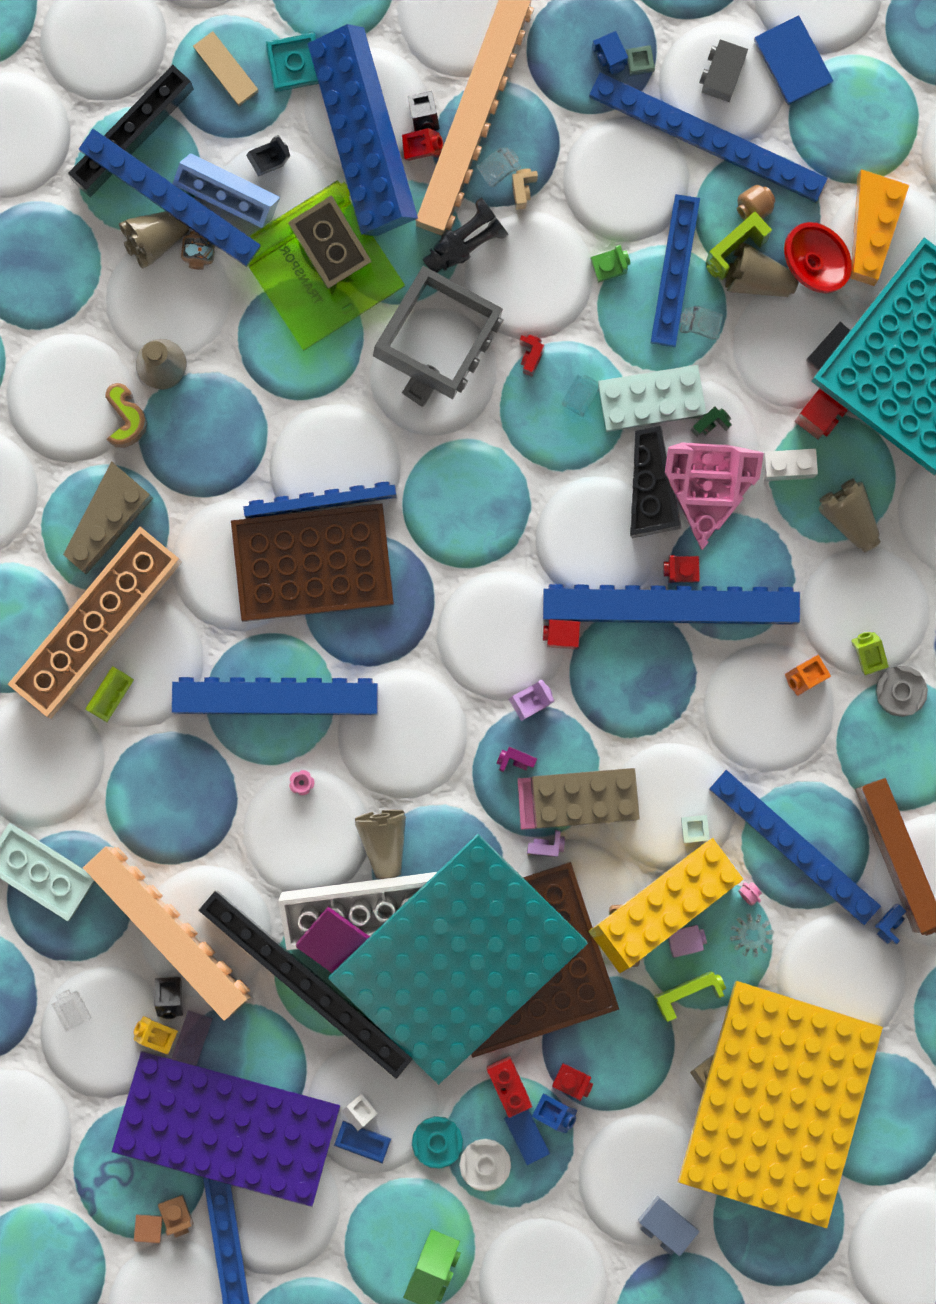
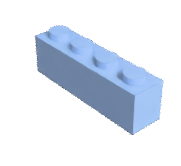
M191 153L179 163L172 183L261 228L272 220L280 200L279 196Z

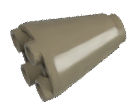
M166 211L130 218L119 223L120 230L127 239L124 242V246L130 256L135 254L136 260L142 269L153 264L189 232L188 226Z
M853 478L841 485L842 489L835 494L829 492L819 499L821 502L819 511L857 548L867 552L880 544L881 541L878 538L880 534L863 482H856Z

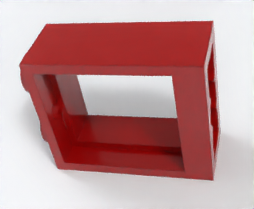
M510 1055L487 1066V1072L508 1118L533 1107Z

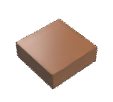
M137 1214L134 1241L160 1243L162 1216Z

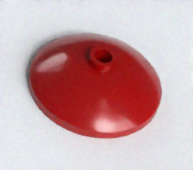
M806 222L796 226L788 234L784 244L786 263L793 276L802 285L818 293H833L841 289L848 282L852 272V260L846 244L837 233L825 225Z

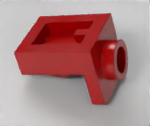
M427 128L402 134L405 160L411 161L428 156L440 157L443 149V140L439 132Z
M521 335L520 345L531 349V352L526 350L522 358L523 373L533 377L544 353L545 345L541 344L542 340L536 336L528 335L525 337Z
M669 555L668 561L663 562L664 577H668V583L700 582L699 556Z
M562 1063L552 1087L581 1101L583 1096L588 1097L593 1083L590 1082V1075Z

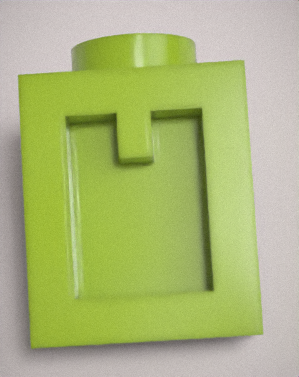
M864 632L851 640L852 645L857 651L864 675L889 667L882 640L875 632Z

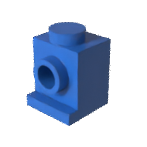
M616 31L593 40L592 49L594 52L599 51L597 58L602 67L606 66L608 72H611L612 75L625 69L628 63V56Z

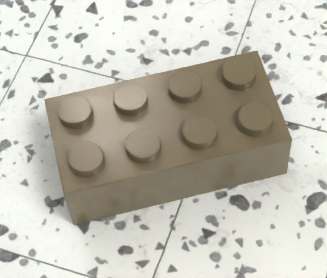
M635 768L531 777L535 829L640 819Z

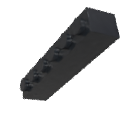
M172 64L104 136L132 155L194 90L191 81ZM86 155L68 172L71 180L89 197L112 175Z

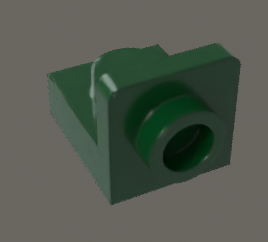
M714 406L691 428V431L696 437L701 433L706 436L716 427L715 421L727 431L732 426L729 422L731 417L724 409L718 410Z

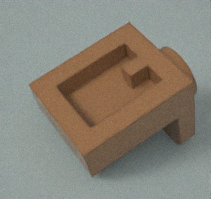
M183 1195L158 1204L167 1229L165 1231L167 1236L174 1234L176 1238L189 1233L188 1228L194 1223Z

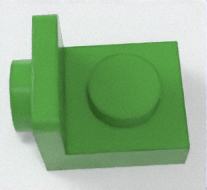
M621 245L615 246L614 250L590 258L598 283L627 274L628 265H631L627 250L622 251Z

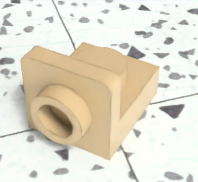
M521 169L516 171V174H512L516 210L526 209L527 201L531 200L529 185L524 186V184L537 182V171L531 172V169Z

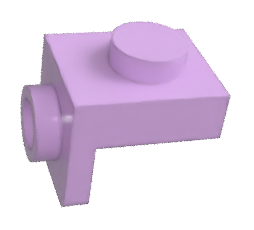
M540 680L509 698V701L522 721L552 704L554 698L552 697L551 689L543 680Z

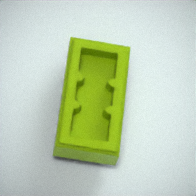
M112 666L85 710L108 722L134 679Z

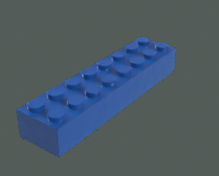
M346 24L307 43L361 235L379 236L418 219L364 27Z

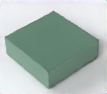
M651 45L626 49L630 76L655 72Z

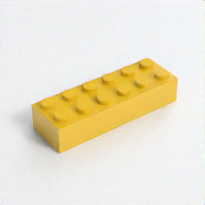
M711 838L589 930V933L617 971L621 973L641 960L744 879L716 841Z

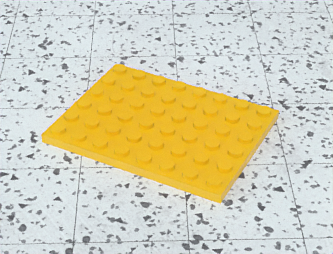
M735 981L677 1182L827 1228L883 1027Z

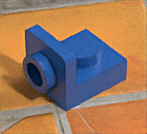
M894 904L875 925L879 930L877 935L886 944L890 942L898 944L900 942L890 931L891 928L894 930L898 928L905 920L903 915L907 911L900 904Z
M543 1093L532 1117L557 1131L567 1133L576 1122L575 1115L577 1110Z

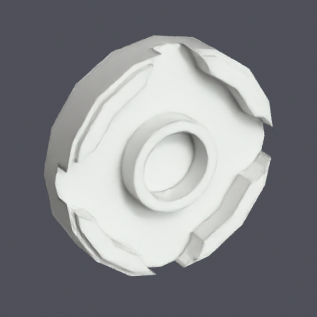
M480 1139L475 1140L466 1147L461 1155L459 1166L461 1176L468 1185L475 1190L486 1192L495 1190L504 1184L510 1174L511 1161L503 1145L495 1140Z

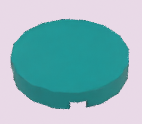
M434 1116L427 1118L417 1126L413 1133L412 1148L414 1155L429 1168L441 1169L448 1167L458 1159L462 1152L463 1137L461 1130L455 1122L446 1117Z

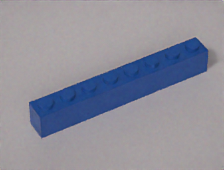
M179 677V682H172V713L378 715V683H373L372 678H358V683H347V678H332V683H322V678H306V682H296V678H281V682H271V678L258 677L255 678V682H245L243 677H231L230 682H220L219 677H204V682H194V677Z

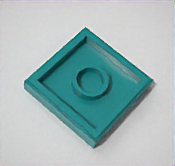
M315 32L266 41L275 92L319 84L307 44L316 39Z

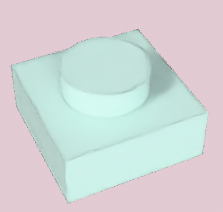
M707 815L681 817L683 843L710 840Z

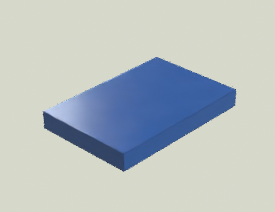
M799 15L754 37V42L788 105L833 83V79Z

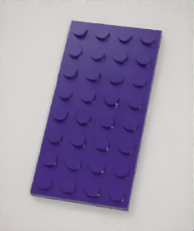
M141 1051L111 1152L313 1207L340 1105Z

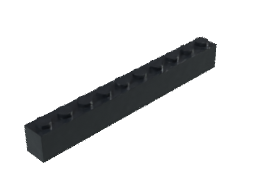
M214 891L198 910L395 1079L399 1077L413 1060L378 1026L291 952L286 950L284 946L219 891Z

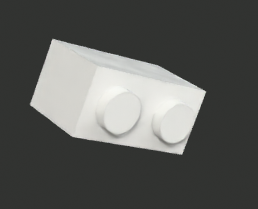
M816 449L764 452L762 461L764 481L812 479L818 474Z

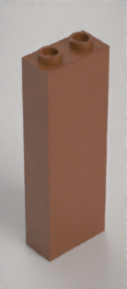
M879 779L856 788L855 791L901 904L907 911L905 914L912 931L926 936L936 933V900L887 779Z

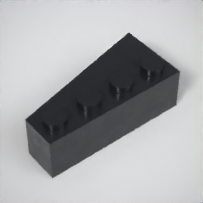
M661 426L635 431L630 537L632 539L682 528L676 495L665 474L667 450Z

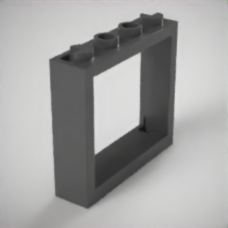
M422 266L377 341L373 357L453 399L457 392L461 393L468 383V380L465 378L468 373L475 372L480 362V359L477 358L480 352L485 353L492 342V339L489 337L492 332L497 333L504 321V319L500 318L503 308ZM427 285L489 318L453 380L390 347Z

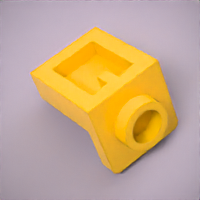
M143 1016L134 1028L133 1040L143 1046L168 1055L178 1030Z

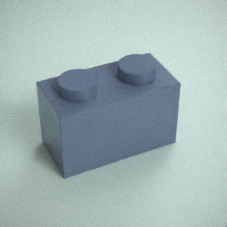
M659 1196L654 1199L638 1219L639 1223L642 1224L639 1229L651 1239L654 1235L662 1241L660 1246L671 1256L674 1252L681 1256L699 1233V1230Z

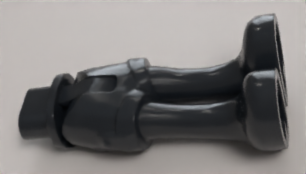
M482 197L475 203L477 209L475 216L455 231L450 229L442 234L441 239L433 247L434 251L431 248V253L422 259L430 270L436 273L442 269L446 271L449 267L469 260L471 257L469 253L484 242L493 238L504 239L509 235L500 221L495 218L496 216ZM489 222L483 231L468 241H464L472 232Z

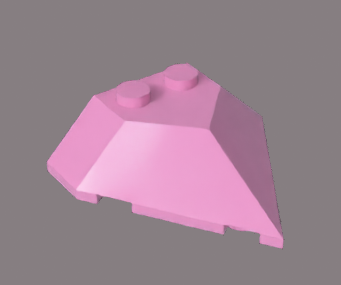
M679 443L668 447L665 474L700 549L703 550L709 543L707 541L716 529L719 530L744 499L742 496L760 479L763 452L720 444Z

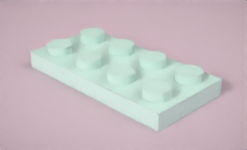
M698 365L598 381L606 432L706 415Z
M12 823L8 824L0 837V879L66 921H70L95 882L93 878L83 868Z

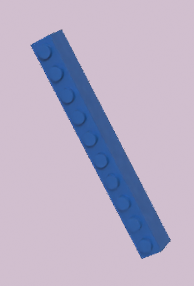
M549 584L548 589H543V622H549L550 619L576 622L797 625L800 623V592H794L793 587H779L778 591H768V587H753V591H742V587L731 586L727 587V591H717L716 586H702L701 591L691 590V586H676V590H666V586L654 585L651 586V590H640L639 585H626L625 590L615 589V585H600L599 589H589V585L578 584L574 585V589H564L562 584Z

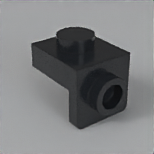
M277 135L272 138L270 143L250 150L246 156L259 177L283 167L290 158L287 144Z

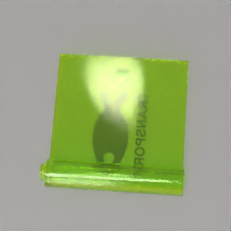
M338 180L249 235L261 247L248 264V267L303 351L405 287L404 282L372 235H361L355 210L349 198L348 186L345 182L340 184ZM332 195L372 262L330 288H326L287 223Z

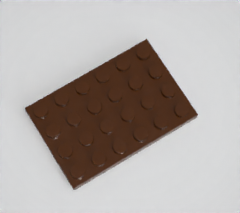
M383 503L231 520L242 622L394 605Z

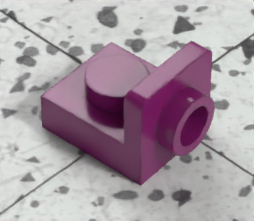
M509 747L507 751H501L496 764L501 765L499 771L504 772L509 759L514 760V766L527 771L528 767L534 768L537 758Z

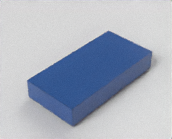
M529 1109L510 1118L508 1116L504 1118L527 1165L550 1154Z
M343 1120L334 1146L383 1164L392 1138L365 1128L357 1131L352 1123Z

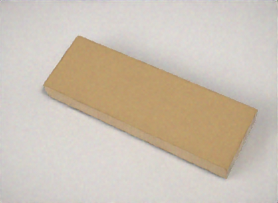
M213 31L193 45L195 51L238 106H241L259 92L258 88Z

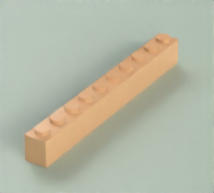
M499 0L418 212V219L415 220L416 226L441 236L447 230H452L456 216H453L455 207L460 208L465 194L461 192L464 183L469 184L473 174V170L470 169L473 160L478 161L482 147L479 146L482 137H487L491 123H488L490 114L495 115L500 101L496 99L499 90L504 91L508 81V77L505 76L508 67L512 69L517 57L514 50L516 45L521 46L526 31L522 29L525 21L530 22L534 8L531 7V0Z

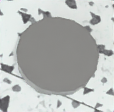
M897 666L890 668L881 675L877 682L876 696L878 703L884 711L893 716L904 717L912 715L920 710L927 700V684L920 672L912 667Z

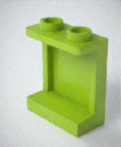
M756 212L752 213L709 251L705 262L707 264L706 269L714 278L719 277L721 280H724L730 269V266L724 259L749 237L759 248L768 241L772 229Z
M709 971L655 995L654 998L664 1020L669 1022L677 1018L671 1003L710 985L716 997H724L723 990L726 989L722 977Z

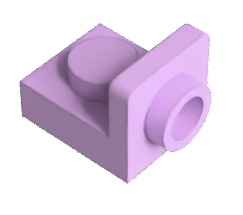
M555 830L554 845H549V840L534 839L533 843H528L527 854L558 857L559 852H564L565 837L560 836L561 831Z

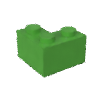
M433 1229L430 1230L417 1265L409 1280L403 1296L404 1299L416 1304H435L436 1300L442 1301L446 1288L449 1286L453 1276V1272L449 1271L450 1267L455 1268L461 1254L457 1251L460 1243L459 1240Z

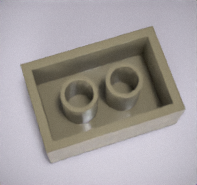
M332 195L287 223L326 288H330L372 262Z

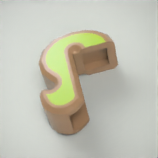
M121 383L112 384L107 388L105 398L126 424L106 440L114 447L126 448L138 442L144 435L147 420L145 413L137 404L128 402V400L133 398L131 391Z

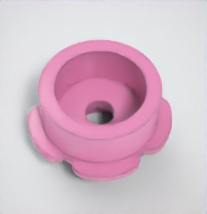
M306 770L294 772L290 776L291 783L289 787L291 791L299 793V795H307L310 789L314 787V779L310 776L311 774ZM301 780L304 781V784H303V785H300V784H299V782H300Z
M752 882L750 884L743 883V887L738 890L741 897L750 906H753L756 902L760 903L761 899L759 896L762 893L759 888Z

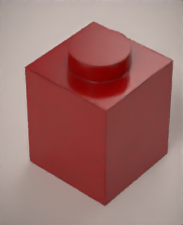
M549 619V626L544 625L543 641H547V647L578 649L580 622Z

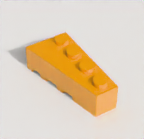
M862 169L857 176L852 272L850 279L875 286L879 280L909 188L908 184Z

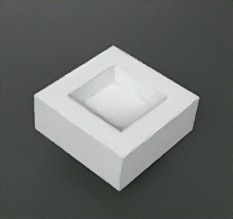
M362 1094L342 1110V1113L357 1131L378 1114Z

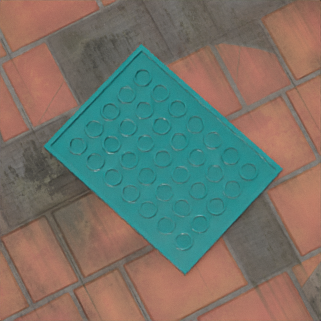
M924 237L811 382L935 476L936 246Z
M477 834L329 976V980L394 1043L410 1055L413 1061L439 1085L588 943L510 864Z

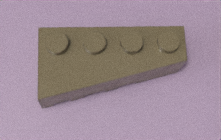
M111 461L63 555L87 575L152 501L153 497Z

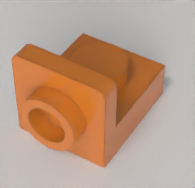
M816 655L787 672L785 677L789 687L799 696L830 678L831 675L820 656Z

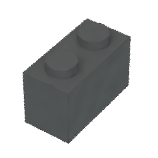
M721 39L717 47L712 45L707 59L712 61L709 70H703L699 81L700 84H703L701 93L730 103L748 49Z

